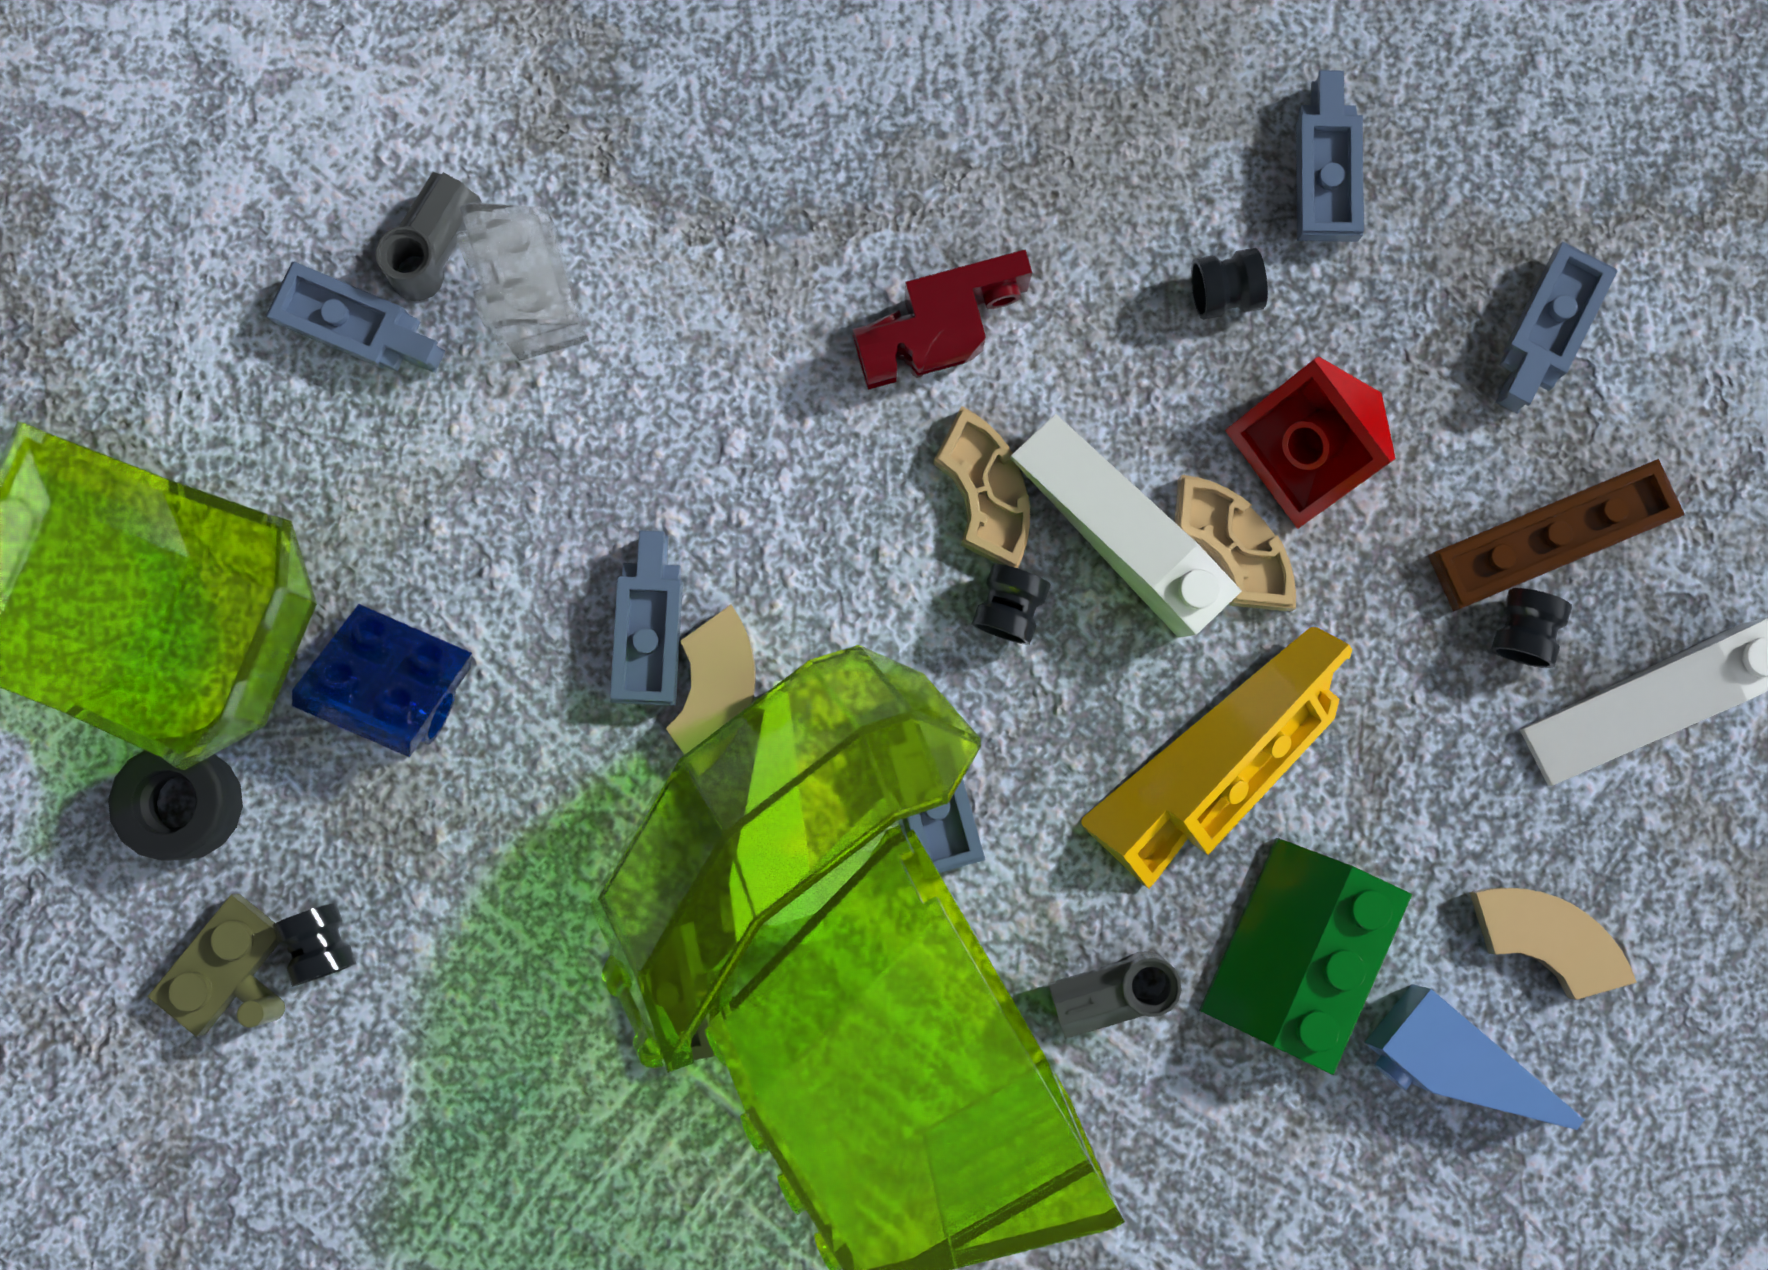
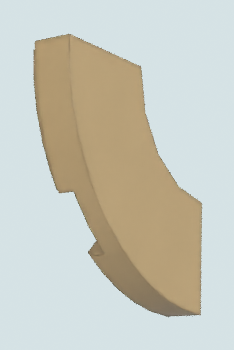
M961 406L933 463L953 479L964 498L967 525L961 546L997 564L1018 568L1025 552L1030 528L1029 496L1027 495L1019 467L1009 458L1013 453L1003 438L986 421Z
M1181 475L1178 478L1174 522L1195 540L1242 590L1229 605L1289 612L1295 610V580L1287 552L1279 536H1275L1266 522L1250 507L1252 504L1230 489L1215 482L1199 477Z
M732 605L726 607L680 641L690 661L691 689L683 710L667 726L666 730L702 780H706L728 759L738 745L750 719L749 716L754 700L756 666L753 649L746 629Z
M1500 887L1469 892L1488 953L1495 955L1518 953L1538 960L1557 977L1567 998L1578 1000L1637 983L1630 964L1613 937L1589 914L1559 897L1529 889Z

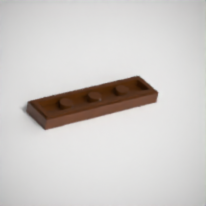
M1657 459L1429 554L1428 557L1454 612L1684 516L1685 513L1660 460Z

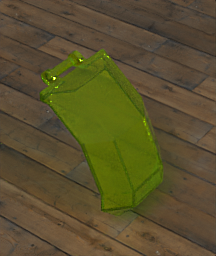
M17 421L0 459V688L66 713L159 756L175 768L182 770L194 766L264 727L317 605L292 521L166 479Z
M861 645L810 659L682 756L667 771L590 903L591 911L610 952L602 969V979L609 993L614 997H618L635 1033L633 1047L642 1065L648 1068L664 1066L667 1073L693 1064L692 1038L762 924L896 821L950 802L981 748V738L924 673Z

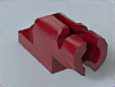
M1026 249L906 281L904 301L908 315L902 316L900 310L866 326L852 329L854 344L867 389L896 383L898 360H904L905 364L911 367V374L919 378L924 374L968 363L978 356L984 349L986 336L977 305L985 303L987 309L1005 307L1017 302L1021 298V293L1028 291L1032 269Z

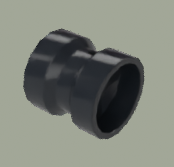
M1257 248L1236 251L1232 258L1223 261L1213 255L1193 259L1191 265L1192 293L1197 313L1201 319L1222 317L1227 309L1239 308L1243 312L1262 310L1266 307L1268 299L1267 275L1264 261Z
M993 564L986 581L989 589L987 600L978 605L972 625L993 636L1019 644L1030 645L1036 629V624L1033 620L1036 607L1045 603L1051 584L1027 571L1007 565Z
M1525 588L1510 589L1503 607L1508 617L1505 627L1496 631L1491 647L1492 652L1505 659L1539 668L1555 667L1560 650L1556 637L1558 630L1567 626L1572 604L1546 592Z
M337 903L293 915L272 925L278 944L287 947L288 953H291L292 956L286 968L292 987L330 975L356 964L351 945L342 942L338 929L342 923V918Z

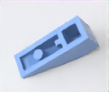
M1411 984L1364 1042L1380 1056L1374 1066L1405 1091L1413 1084L1434 1094L1578 1130L1585 1121L1584 1118L1430 988Z

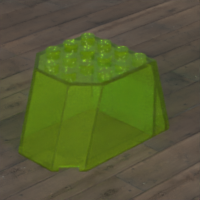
M892 797L880 803L713 974L711 1002L707 1003L710 1025L705 1028V1034L718 1060L728 1068L745 1113L740 1115V1120L750 1143L760 1155L768 1151L772 1154L782 1171L777 1175L781 1191L791 1209L797 1215L807 1211L817 1227L818 1232L814 1233L815 1243L829 1270H954L1116 1228L1125 1222L1074 1103L914 830L908 833L905 832L901 819L903 816Z

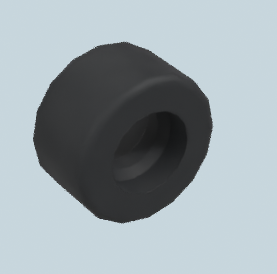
M175 744L149 747L130 758L115 776L108 798L110 822L121 842L138 855L161 861L200 858L221 847L237 828L243 808L241 784L229 764L213 752ZM183 778L189 781L195 789L197 804L189 822L182 827L173 828L166 826L158 815L157 801L160 790L167 781Z

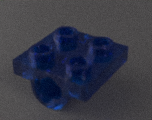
M358 604L293 688L292 706L410 758L420 742L429 745L441 732L451 712L456 689L471 669L472 653Z

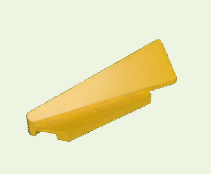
M1318 627L1308 628L1088 812L1081 820L1082 826L1148 889L1157 881L1188 839L1191 844L1209 855L1335 719L1340 699L1329 689L1333 673L1346 659L1351 657L1352 648L1350 645Z

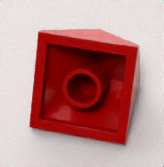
M1321 357L1313 359L1225 430L1297 529L1396 459L1382 392Z

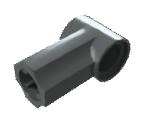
M432 172L399 227L386 232L379 240L376 248V261L394 291L401 297L411 301L426 300L434 296L441 288L444 280L443 267L482 205V201L477 194L468 189L461 181L444 172L442 174ZM411 256L424 257L422 264L416 270L409 273L398 272L400 264L406 258Z
M1150 951L1137 952L1124 961L1048 983L1065 1039L1141 1016H1162L1174 1008L1179 1001L1182 991L1181 979L1175 968L1160 954ZM1146 967L1159 968L1165 974L1166 983L1164 990L1153 999L1138 998L1133 994L1132 982L1135 975Z

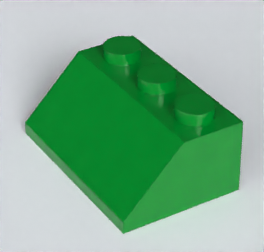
M1276 838L1199 1011L1334 1075L1413 894L1352 865Z

